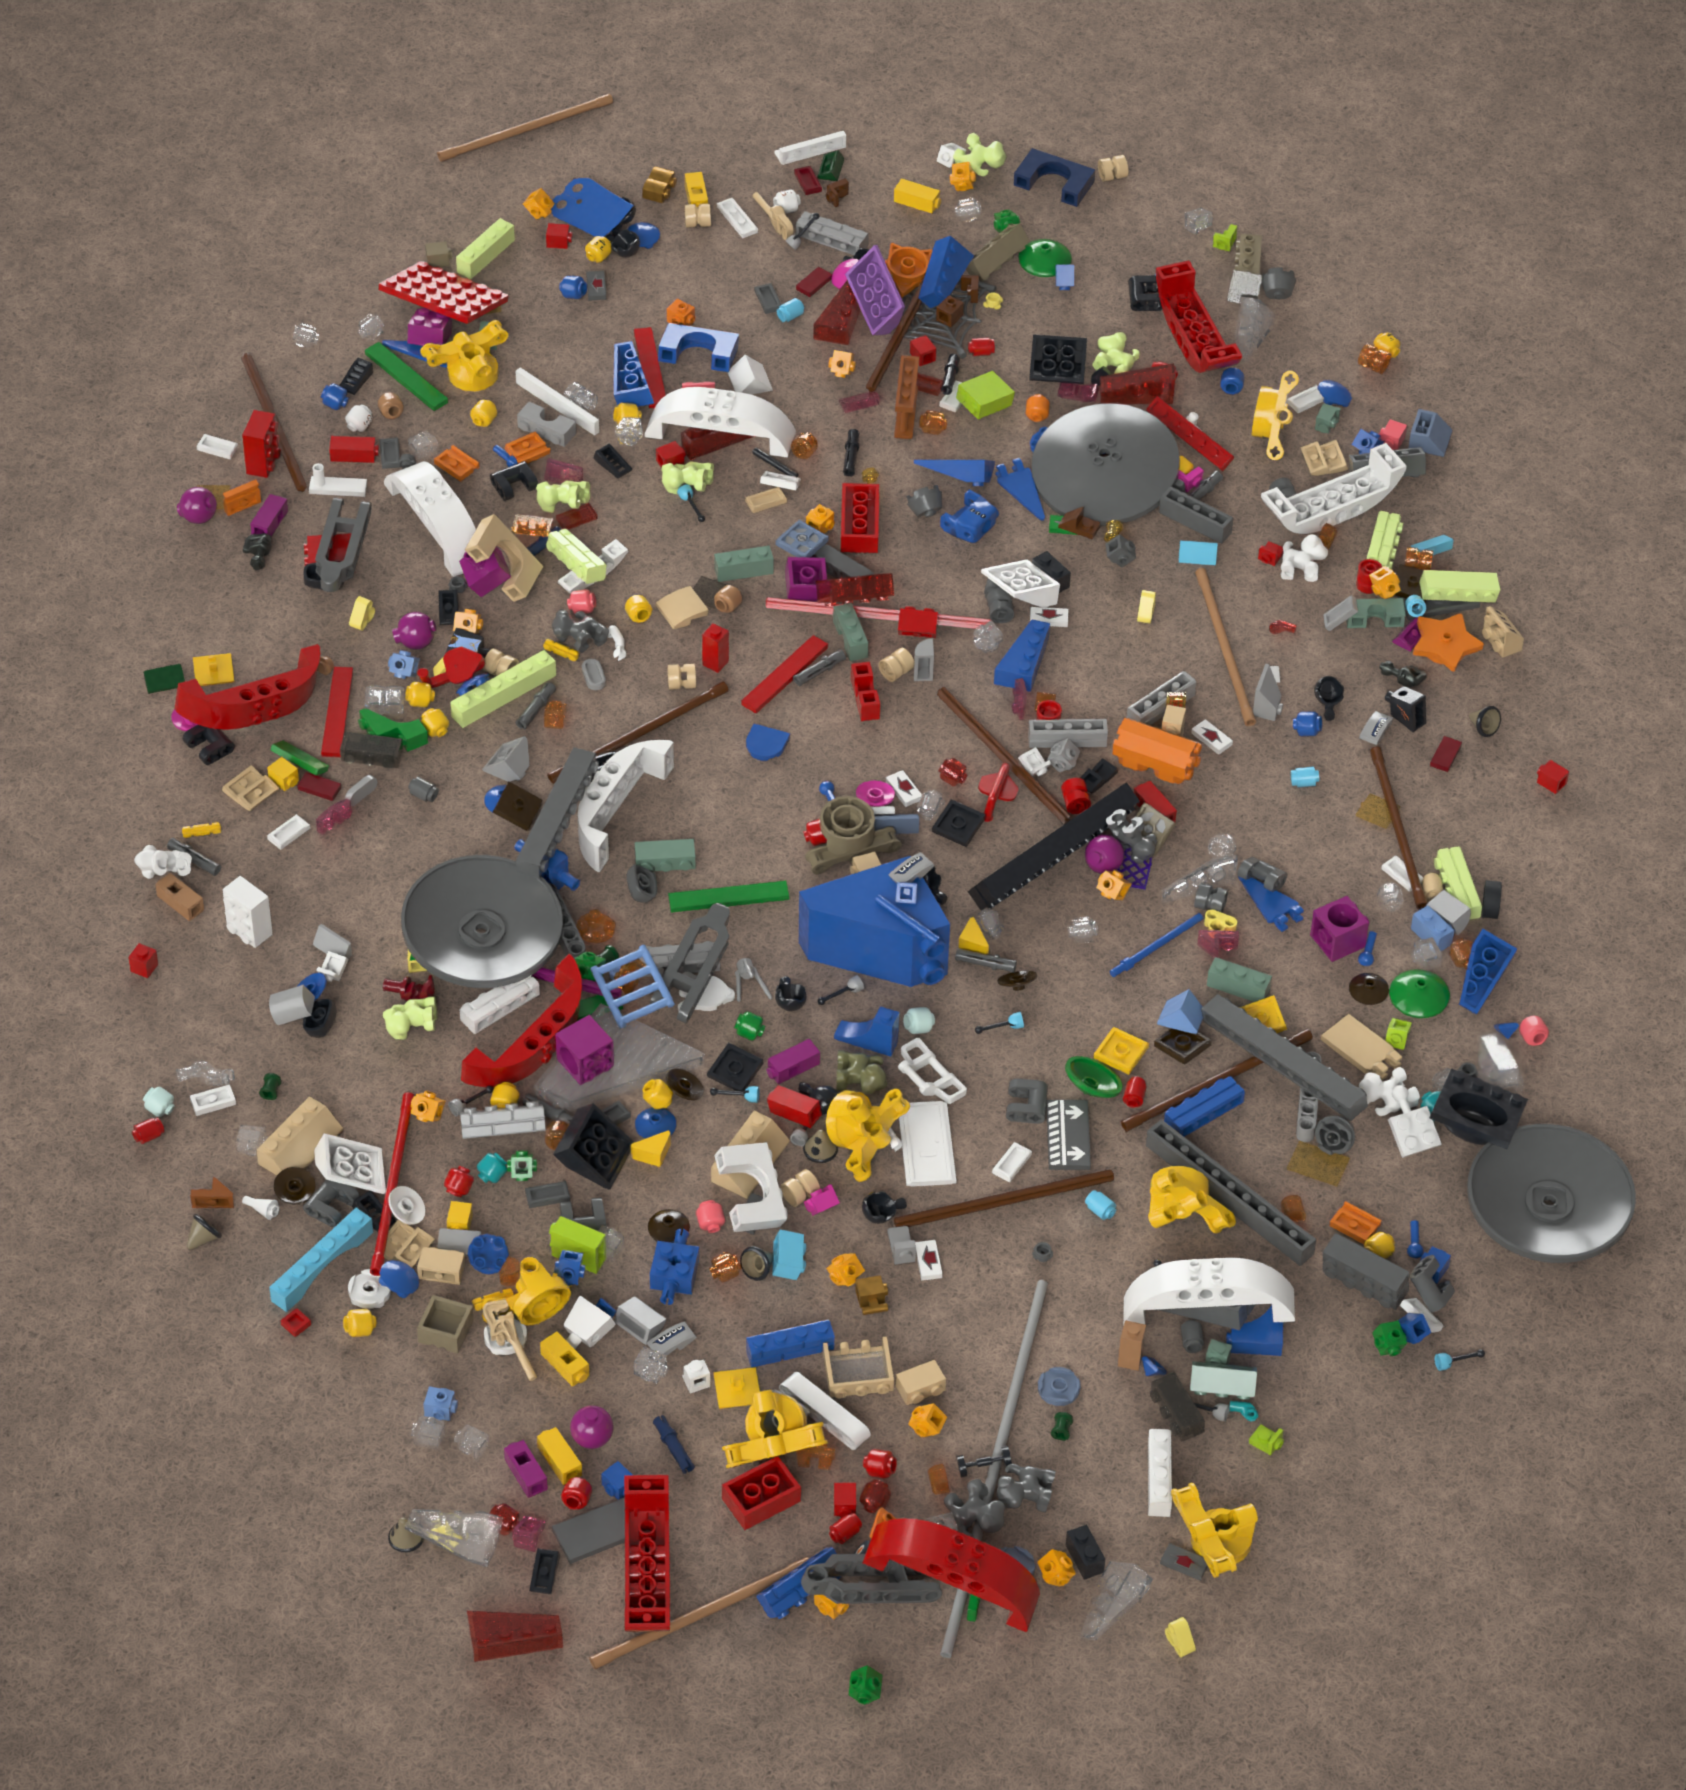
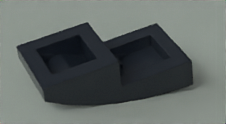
M1102 758L1092 770L1088 768L1080 778L1085 781L1088 792L1092 794L1118 773V769Z

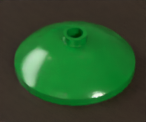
M1037 239L1025 245V249L1019 252L1018 260L1021 267L1034 276L1054 277L1055 265H1071L1072 256L1069 249L1058 241Z
M1415 969L1405 971L1393 979L1389 989V996L1392 1004L1403 1014L1414 1018H1429L1444 1011L1449 1003L1450 991L1446 982L1438 975L1430 971Z
M1074 1056L1069 1058L1065 1064V1071L1070 1081L1086 1095L1097 1098H1112L1118 1096L1123 1088L1118 1075L1099 1061L1088 1057Z

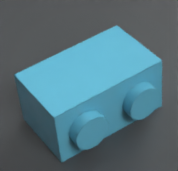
M779 1230L773 1241V1276L797 1280L800 1273L804 1272L806 1267V1261L803 1260L806 1252L804 1234Z

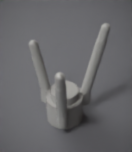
M740 959L736 964L738 970L735 971L737 1001H741V977L743 979H750L754 976L767 997L771 1000L773 997L759 976L757 969L753 966L751 959Z

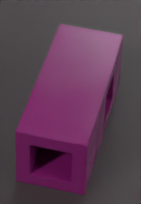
M273 494L268 496L250 523L251 535L264 533L270 536L273 535L288 512L286 498Z
M807 1039L768 1058L767 1074L779 1085L819 1065L820 1051L810 1039Z
M524 1440L513 1442L504 1448V1459L528 1498L548 1490L547 1477Z

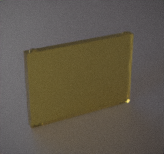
M1299 1141L1287 1166V1170L1338 1187L1350 1158L1336 1153L1329 1155L1319 1147Z

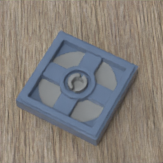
M798 520L776 540V545L795 557H811L828 542V536Z

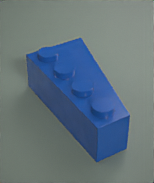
M952 236L935 241L918 297L929 308L938 306L946 297L950 296L974 257L971 252Z
M632 341L614 344L613 395L617 406L620 403H634L637 407L654 404Z
M1033 619L1029 622L995 668L994 684L1031 692L1049 640L1050 623Z

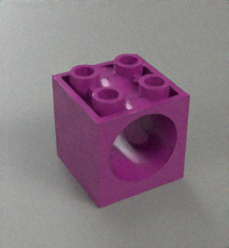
M1345 896L1313 910L1310 936L1331 962H1334L1365 948L1369 920L1359 911L1356 903L1352 902L1348 896Z
M590 1015L556 1033L557 1060L580 1085L592 1081L596 1076L609 1071L614 1066L613 1040Z

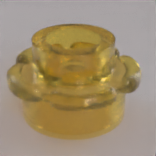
M873 467L865 469L861 473L863 482H867V484L876 482L879 472H876Z

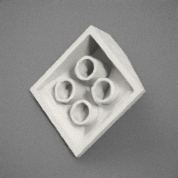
M1028 560L981 569L982 574L1014 598L1043 608L1057 604L1060 584Z
M323 1134L314 1150L315 1165L326 1180L385 1194L382 1148Z

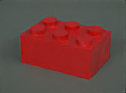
M253 410L242 434L246 474L268 478L270 472L274 471L275 460L279 459L281 449L278 448V422H276L274 413Z
M776 1456L722 1484V1500L745 1531L801 1502V1486L779 1456Z

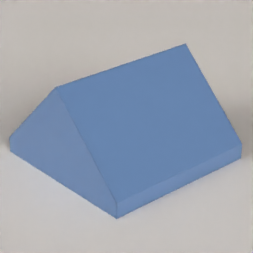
M1188 989L1166 1001L1157 1025L1197 1034L1203 1020L1201 1012L1203 1006Z

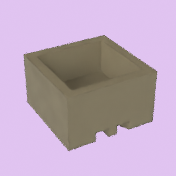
M432 1295L417 1327L418 1342L426 1345H436L437 1348L443 1347L447 1351L459 1353L474 1321L473 1306Z

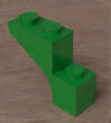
M369 709L359 710V726L362 730H366L369 741L371 743L374 742L378 748L396 740L401 747L404 746L407 752L428 744L427 730L419 719L400 723Z

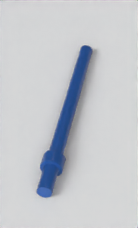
M1196 914L1130 958L1126 957L1120 961L1118 966L1109 971L1110 975L1115 977L1123 971L1130 970L1134 967L1135 963L1202 921V914Z

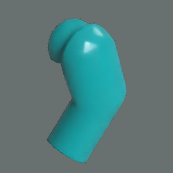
M1230 1400L1229 1411L1240 1412L1250 1422L1258 1418V1412L1251 1403Z

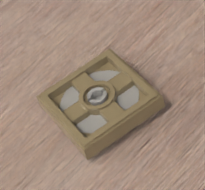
M1144 802L1135 817H1141L1144 821L1145 827L1141 831L1143 837L1148 834L1156 836L1157 845L1153 855L1156 856L1176 823Z

